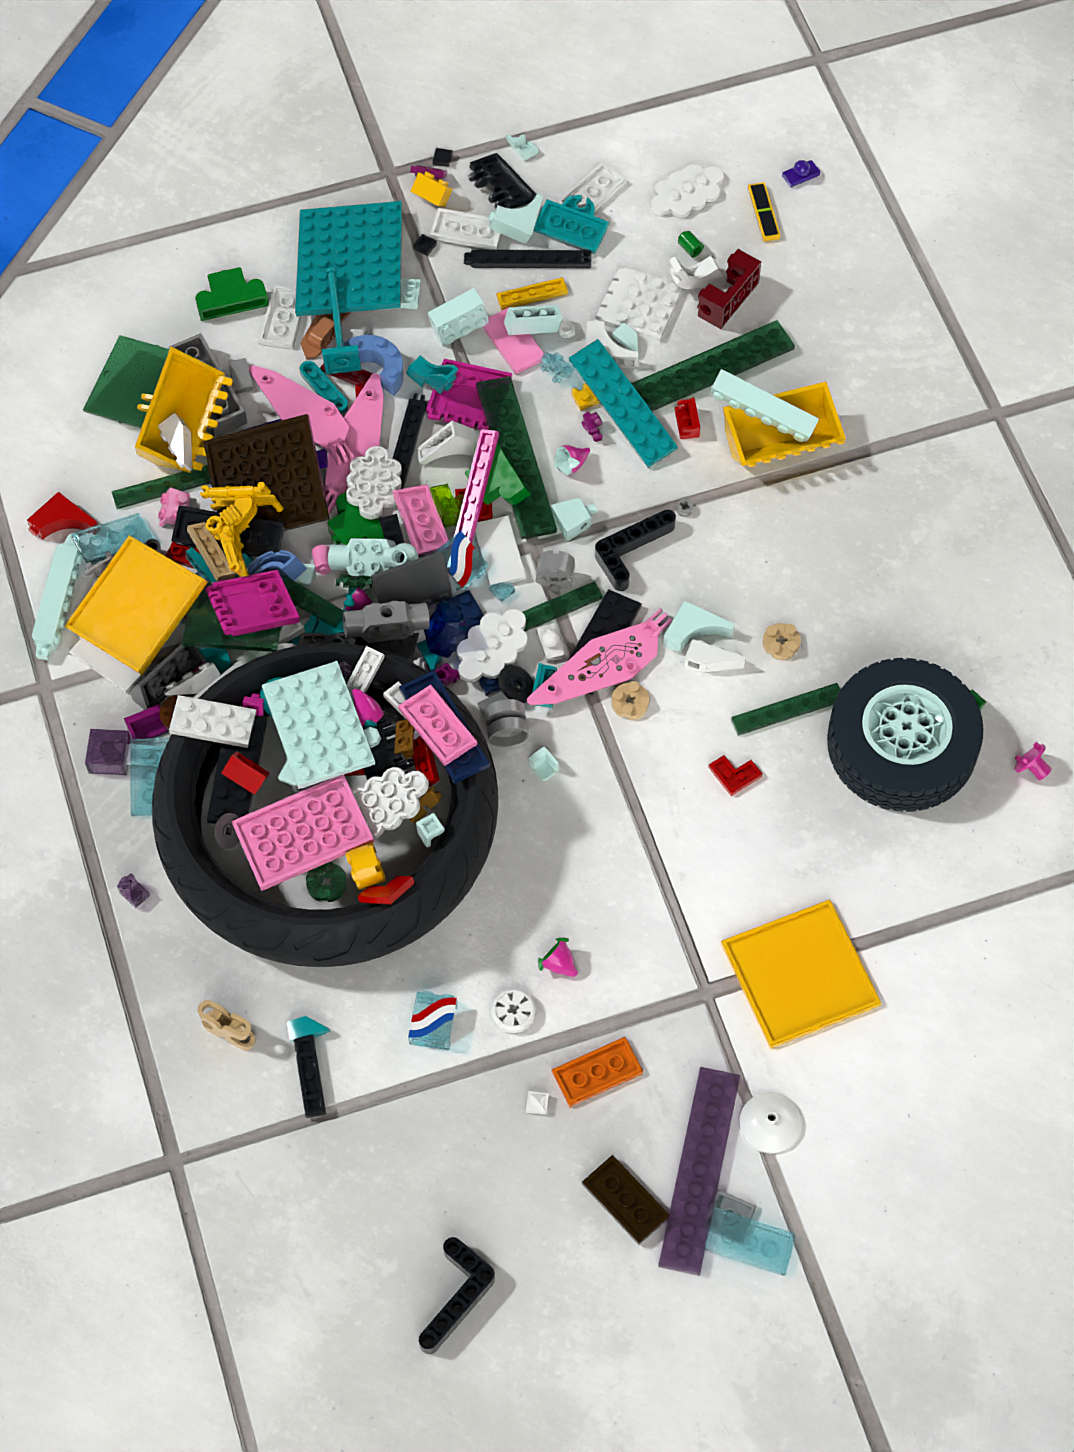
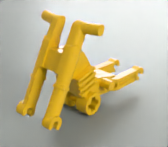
M259 482L258 487L226 486L209 488L207 485L201 486L204 492H201L200 495L204 499L211 498L214 504H211L210 507L214 511L227 507L226 510L224 509L222 513H219L220 517H210L206 522V528L222 544L229 569L235 571L238 577L249 575L241 553L244 545L240 541V534L249 527L248 524L256 515L257 506L272 505L277 512L283 510V506L274 495H270L271 491L264 482Z

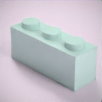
M558 305L509 307L504 325L508 335L558 332L563 317Z

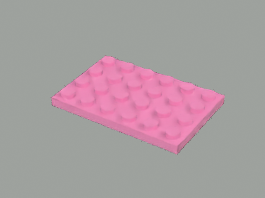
M344 775L326 780L231 821L261 891L342 857L350 850L375 842Z

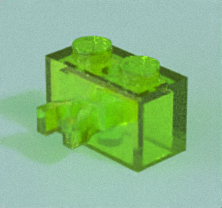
M448 483L430 487V492L444 528L456 526L460 513L459 510L462 507V503L459 502H463V494L457 495L454 498Z

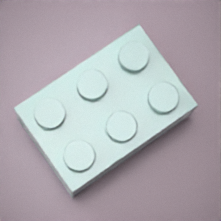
M475 288L427 312L433 331L442 346L451 344L460 337L466 336L470 332L489 323L484 303Z

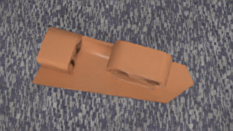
M351 312L340 313L341 323ZM333 314L315 316L300 342L306 359L318 358L322 353V349H325L335 338Z

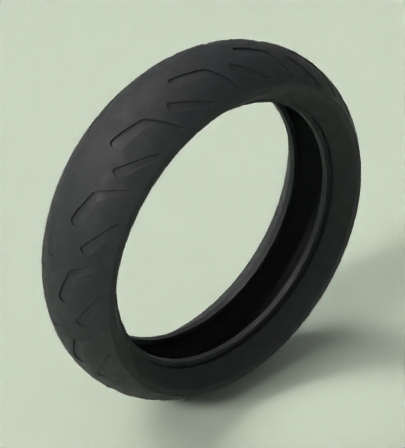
M315 643L274 651L237 667L209 687L198 699L243 707L244 697H251L252 693L260 694L262 685L268 680L276 677L285 678L335 661L338 662L347 684L366 646L345 643ZM372 648L383 653L385 657L366 694L373 697L382 710L402 720H406L384 698L383 693L397 682L403 685L429 672L402 657ZM442 682L490 763V767L455 784L448 775L452 787V799L444 832L441 834L438 843L430 855L410 875L415 883L392 904L359 903L334 909H302L271 902L246 890L221 869L204 843L201 814L205 790L210 776L218 763L222 743L171 734L160 758L152 795V825L155 843L168 879L187 908L204 925L229 943L261 958L295 966L336 967L370 961L404 948L434 929L461 903L480 874L493 843L498 815V784L490 749L476 720L461 700ZM265 712L264 717L270 716Z

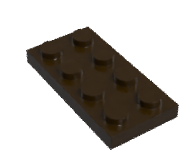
M613 1155L582 1181L585 1189L638 1245L670 1218L667 1211Z

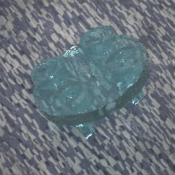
M545 352L541 357L543 365L540 370L542 372H548L549 370L554 372L555 375L552 379L554 383H560L564 377L569 378L572 376L575 368L566 363L561 354Z

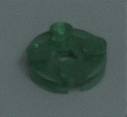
M341 574L336 579L335 585L339 587L340 584H343V588H354L357 586L360 589H364L366 585L372 588V581L370 576L359 575L358 579L351 578V575Z
M331 861L310 870L306 875L308 893L317 901L333 902L345 893L347 885L346 874L339 865ZM323 879H331L329 886L327 884L322 885Z

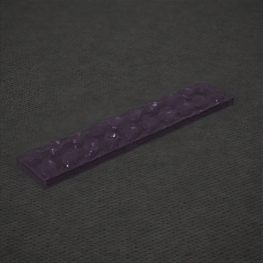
M700 1067L658 1267L698 1276L701 1274L741 1075Z

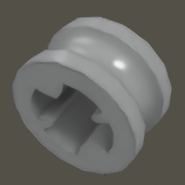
M688 499L679 500L676 508L677 514L681 517L690 516L693 511V503Z

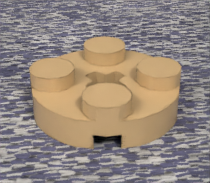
M779 623L767 627L763 636V648L767 654L773 655V658L778 660L789 659L800 648L801 638L794 625ZM779 639L786 640L783 645H781L780 642H777V640Z
M638 682L624 683L613 691L612 708L619 717H627L630 720L642 717L647 712L649 694ZM633 698L634 704L626 703L627 699Z

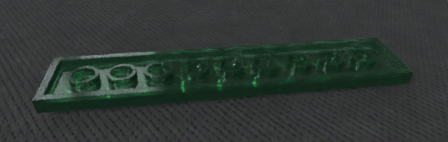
M776 320L631 384L650 410L655 411L712 386L721 369L735 376L794 350L795 345L779 321Z
M511 376L476 382V390L488 430L500 433L498 438L499 444L531 494L520 503L511 505L521 540L557 533L556 523Z

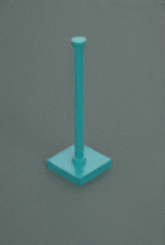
M331 267L326 270V274L329 277L337 347L322 349L326 375L361 370L358 345L344 346L335 276L337 270Z

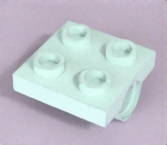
M401 278V308L418 309L421 279Z

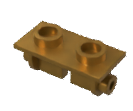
M407 719L396 722L394 753H402L404 758L410 759L414 755L413 740L415 729Z
M435 786L428 787L426 793L418 798L420 810L414 817L409 818L412 824L418 822L428 813L423 808L424 805L431 810L441 801L442 795L438 791L435 793L433 791Z

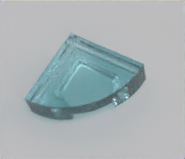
M497 583L491 585L489 591L502 602L515 592V588L506 583Z

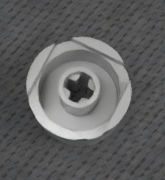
M553 550L543 552L538 561L536 583L549 588L552 592H560V589L570 587L573 583L575 572L574 557L563 551H559V554L553 553Z

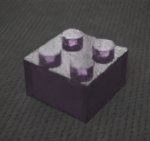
M90 729L85 765L89 774L127 775V755L129 744H132L129 731Z

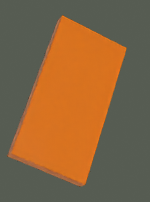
M626 1037L620 1038L551 1070L569 1107L643 1074V1070Z

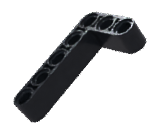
M663 510L607 536L595 544V559L615 590L625 591L629 587L630 573L620 559V556L674 531L676 514L672 510Z
M450 1237L445 1240L443 1244L444 1255L447 1260L469 1278L420 1334L418 1341L420 1349L425 1354H433L440 1348L495 1282L494 1269L456 1237ZM452 1245L459 1248L456 1253H450L447 1250ZM467 1259L475 1261L471 1267H467L463 1263ZM485 1272L491 1275L490 1279L486 1281L480 1279V1275ZM468 1289H475L477 1291V1294L473 1297H469L465 1293ZM455 1305H460L463 1307V1310L460 1313H454L451 1311L452 1307ZM442 1321L449 1324L445 1330H440L437 1327ZM426 1338H432L435 1342L432 1346L428 1347L423 1344V1341Z

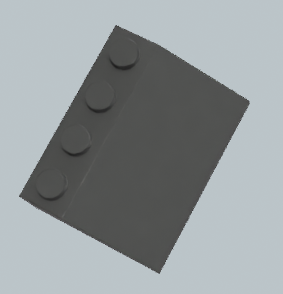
M442 551L371 575L374 603L383 604L391 601H405L408 605L426 603L427 607H430L432 604L452 597L451 585Z
M191 634L182 644L176 646L168 657L163 658L154 670L149 671L140 683H136L130 691L132 699L141 708L146 710L160 704L167 697L163 692L167 684L172 681L179 682L184 674L192 671L202 663L194 634Z

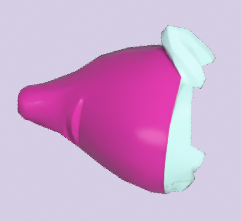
M571 445L560 446L557 448L556 456L554 457L555 469L559 468L566 475L578 471L586 461L590 449L576 448Z

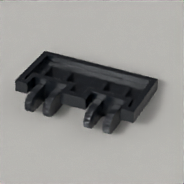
M498 153L470 162L469 168L473 172L468 175V179L470 182L476 181L474 183L476 188L487 186L493 192L489 196L488 201L495 203V209L498 205L514 209L532 202L536 196L535 192Z
M388 715L383 716L376 722V727H372L378 730L381 740L379 745L370 748L375 764L363 768L367 780L374 776L382 777L383 773L392 767L405 770L415 765L413 759L401 761L403 760L401 753H394L395 737L387 739V737L396 734V725L391 726ZM410 770V771L405 772V774H407V773H409V772H412V771H417V770Z

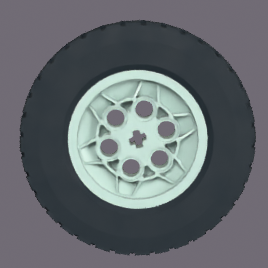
M914 658L881 660L880 663L875 662L870 664L868 668L866 666L859 670L858 673H855L838 693L832 708L827 733L829 757L841 781L845 785L847 784V788L853 793H857V796L864 801L867 800L872 805L881 806L880 808L893 809V811L903 812V810H906V812H914L917 809L919 811L926 810L930 806L933 808L952 798L969 780L983 742V720L979 705L973 694H970L968 687L962 684V681L957 676H953L945 668L941 669L939 665L929 664L928 661L924 660L917 661ZM884 734H889L892 737H886Z

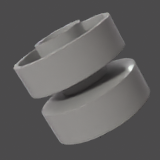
M505 699L493 702L485 708L484 714L486 725L488 726L487 733L491 745L511 747L519 745L528 739L529 732L522 702Z

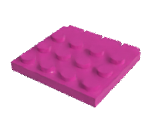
M444 359L442 365H455L458 368L457 379L453 382V387L448 392L444 391L441 395L433 389L426 408L428 419L441 421V418L444 417L443 422L450 423L451 421L458 423L461 421L462 425L475 429L476 425H478V430L495 429L512 380V373Z
M278 570L214 582L212 586L206 587V592L225 635L232 634V636L300 623L298 612Z

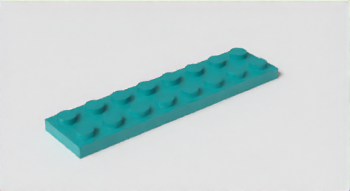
M599 339L569 357L570 363L647 468L678 449L676 443Z

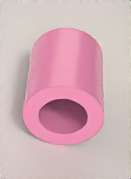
M318 545L311 550L315 570L322 575L332 571L328 563L330 548L327 545Z

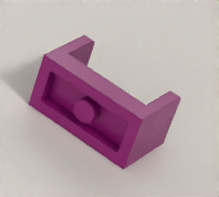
M160 704L124 718L134 745L169 732V729L163 725L159 717Z

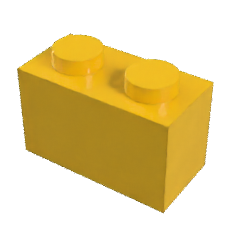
M425 171V174L418 172L410 192L437 206L445 207L453 188L448 186L449 183L445 180L439 179L438 181L434 179L435 175Z

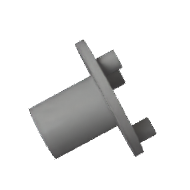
M107 552L105 553L107 558L99 563L96 561L87 563L88 570L83 575L87 576L95 573L97 578H99L115 555Z

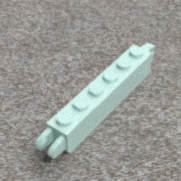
M75 534L67 535L65 544H59L55 548L32 632V638L36 646V657L40 660H48L52 651H56L58 644L60 645L62 641L61 631L62 628H65L66 612L70 611V598L74 595V583L79 577V564L81 565L83 562V554L79 548L80 543Z

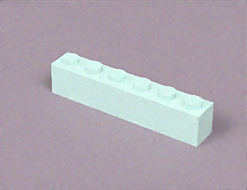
M722 369L709 392L713 398L728 402V405L732 408H739L745 411V414L748 416H755L761 419L762 423L773 425L784 434L789 433L793 435L794 439L800 442L808 441L819 418Z

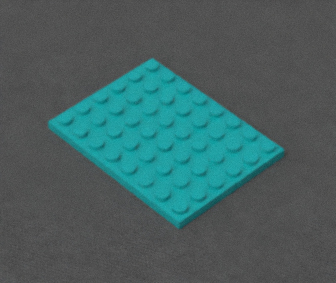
M402 201L300 210L296 317L333 314L329 277L326 274V270L331 267L337 270L335 276L340 313L401 308Z

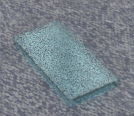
M139 513L71 535L86 564L106 559L105 553L107 552L115 555L129 535L143 544L149 539H154Z
M170 738L130 739L131 816L152 815V795L155 776L160 758Z
M715 1208L703 1250L785 1276L796 1234Z

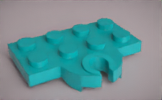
M570 195L563 204L546 199L533 231L577 248L590 250L596 254L610 224L606 220L595 217L594 203L588 197L586 199V206L579 208L577 205L582 201V195Z

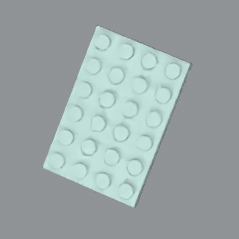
M337 661L262 685L298 789L375 764Z

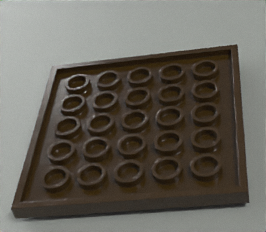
M308 414L203 441L212 488L226 486L258 487L259 482H264L271 491L270 495H274L283 506L281 512H277L272 505L257 506V512L253 518L284 523V531L330 520ZM227 507L220 508L217 512L222 513Z

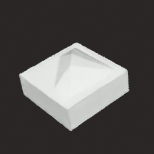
M528 1091L526 1113L547 1115L549 1093Z

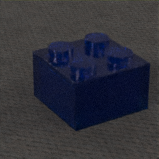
M441 601L429 618V629H425L424 633L429 652L449 659L451 654L456 651L462 639L467 636L468 630L461 607Z

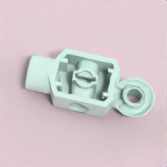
M350 539L348 545H331L328 552V563L332 571H347L349 576L358 578H371L373 574L419 559L418 552L411 544L401 543L396 546L394 541L388 539ZM402 554L405 555V559L403 562L400 561V556Z

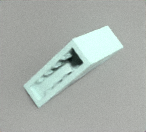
M537 193L532 202L523 208L509 209L498 205L495 211L492 210L490 212L488 228L526 245L532 236L543 195Z
M684 601L664 635L663 645L670 650L681 652L692 639L702 636L719 635L731 639L735 624Z

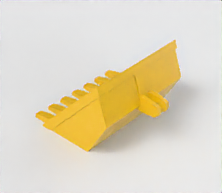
M170 347L154 394L141 395V399L150 402V405L138 404L137 406L139 410L147 413L135 444L136 454L155 465L191 473L185 467L181 468L176 462L177 456L173 455L168 449L169 443L165 442L160 436L161 430L158 425L176 413L184 420L191 431L192 469L201 471L203 464L195 461L196 456L206 457L205 448L200 447L201 442L213 439V436L205 433L207 427L217 428L218 422L210 419L212 413L222 414L223 407L217 406L215 403L217 399L227 400L228 393L220 391L222 385L232 386L233 379L225 377L224 372Z
M826 381L773 394V396L819 418L807 442L797 441L793 435L789 433L784 434L778 431L777 427L766 425L761 422V419L755 416L750 417L739 408L723 407L725 433L731 456L741 466L753 467L756 466L757 462L769 463L773 458L781 460L785 459L788 454L797 456L801 454L800 451L812 452L815 451L816 447L828 448L832 443L840 445L844 444L846 440Z

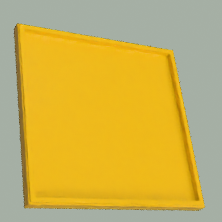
M129 535L65 624V627L140 675H143L208 582Z
M830 899L721 941V946L770 1049L882 1004Z

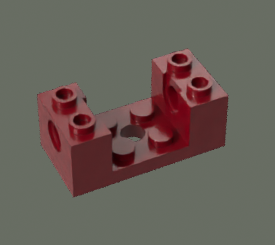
M740 249L731 254L727 260L728 268L726 274L728 275L726 282L733 286H730L724 292L708 284L698 294V317L719 329L723 328L759 284L762 261Z

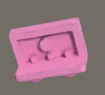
M170 487L166 493L162 494L160 499L162 507L158 514V519H160L159 526L163 527L166 523L175 525L179 505L189 507V493Z

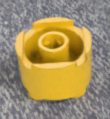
M373 843L345 853L347 861L351 865V875L354 882H356L358 890L386 881L380 859L375 854L377 851Z

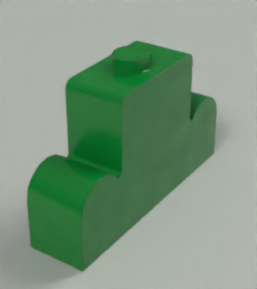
M240 267L208 274L211 292L203 290L198 292L195 297L201 321L258 309L269 304L263 281L252 279L246 284Z
M497 442L483 502L489 505L499 497H502L508 504L516 505L531 494L501 445ZM471 468L465 471L467 479L469 478Z
M346 492L337 497L336 507L338 515L327 522L328 531L334 545H348L350 539H384L378 518L366 519L362 517L359 507L353 506L347 501Z

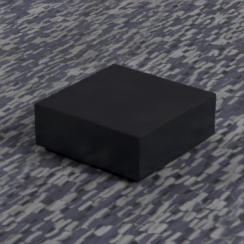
M436 148L433 165L449 167L453 150Z
M422 234L414 243L413 249L428 256L436 247L437 241Z

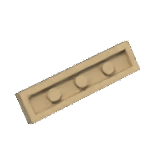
M206 523L188 525L187 532L216 581L233 579L235 572L229 569L227 558L214 536L207 530Z

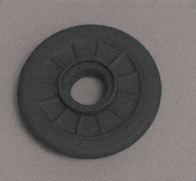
M515 665L506 666L499 673L498 683L502 693L508 699L526 703L534 687V682L529 673ZM513 680L519 683L520 688H517L513 684Z

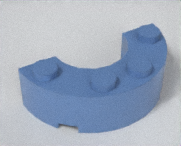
M361 335L343 343L344 346L358 345L360 363L373 362L382 366L383 370L380 373L382 388L393 396L397 394L404 380L401 353L392 342L376 335Z
M280 550V552L276 553L273 551L267 552L256 558L247 567L249 575L278 570L281 578H290L293 581L308 569L294 554L285 550Z

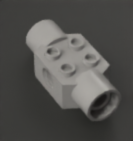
M391 601L383 604L372 603L366 605L362 610L343 612L345 637H362L368 643L406 639L416 630L429 629L430 625L426 603L410 605L405 601Z

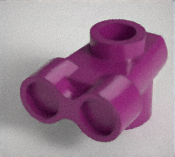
M590 412L584 413V420L581 422L584 429L592 436L593 441H601L603 436L598 426L602 425L603 422L597 412L592 414Z
M444 663L439 669L435 670L440 681L446 686L460 679L459 671L452 669L448 663Z

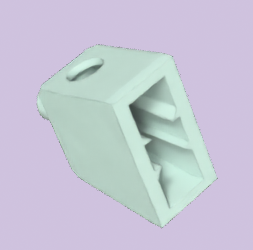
M580 498L551 505V516L566 541L571 540L590 528L591 515L597 513L594 503L584 506Z

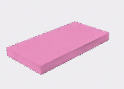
M507 308L488 317L489 323L482 328L516 375L545 361L546 356L530 334L508 335L504 325Z
M428 484L393 491L392 495L411 545L418 552V557L440 551H450L452 547Z
M429 685L398 705L401 713L444 766L477 745L476 739L432 685Z

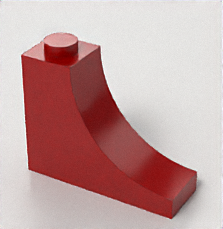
M57 492L27 519L30 533L34 536L38 535L41 539L64 529H79L94 536L100 532L97 522L60 492Z

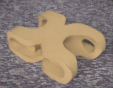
M205 1000L200 1003L197 1011L202 1019L204 1029L217 1037H224L230 1044L245 1051L250 1050L255 1045L256 1039L248 1020L237 1014H230L224 1007L213 1001ZM207 1007H211L213 1009V1011H209L206 1014L203 1013L204 1009ZM247 1037H250V1041L248 1043L240 1042V1040H244Z

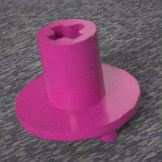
M1036 741L1033 744L1034 747L1022 757L1020 755L1015 757L1017 763L1014 770L1019 773L1028 768L1038 780H1042L1051 772L1052 768L1041 758L1046 746Z

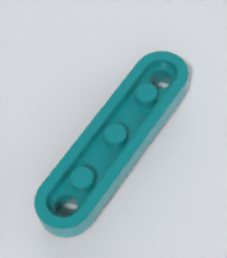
M313 361L303 362L299 368L302 378L317 395L334 403L340 414H344L348 410L347 399Z

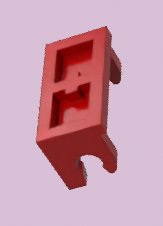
M695 397L677 401L678 406L674 408L680 439L700 437V422Z
M236 751L227 762L221 774L255 795L263 786L270 772Z

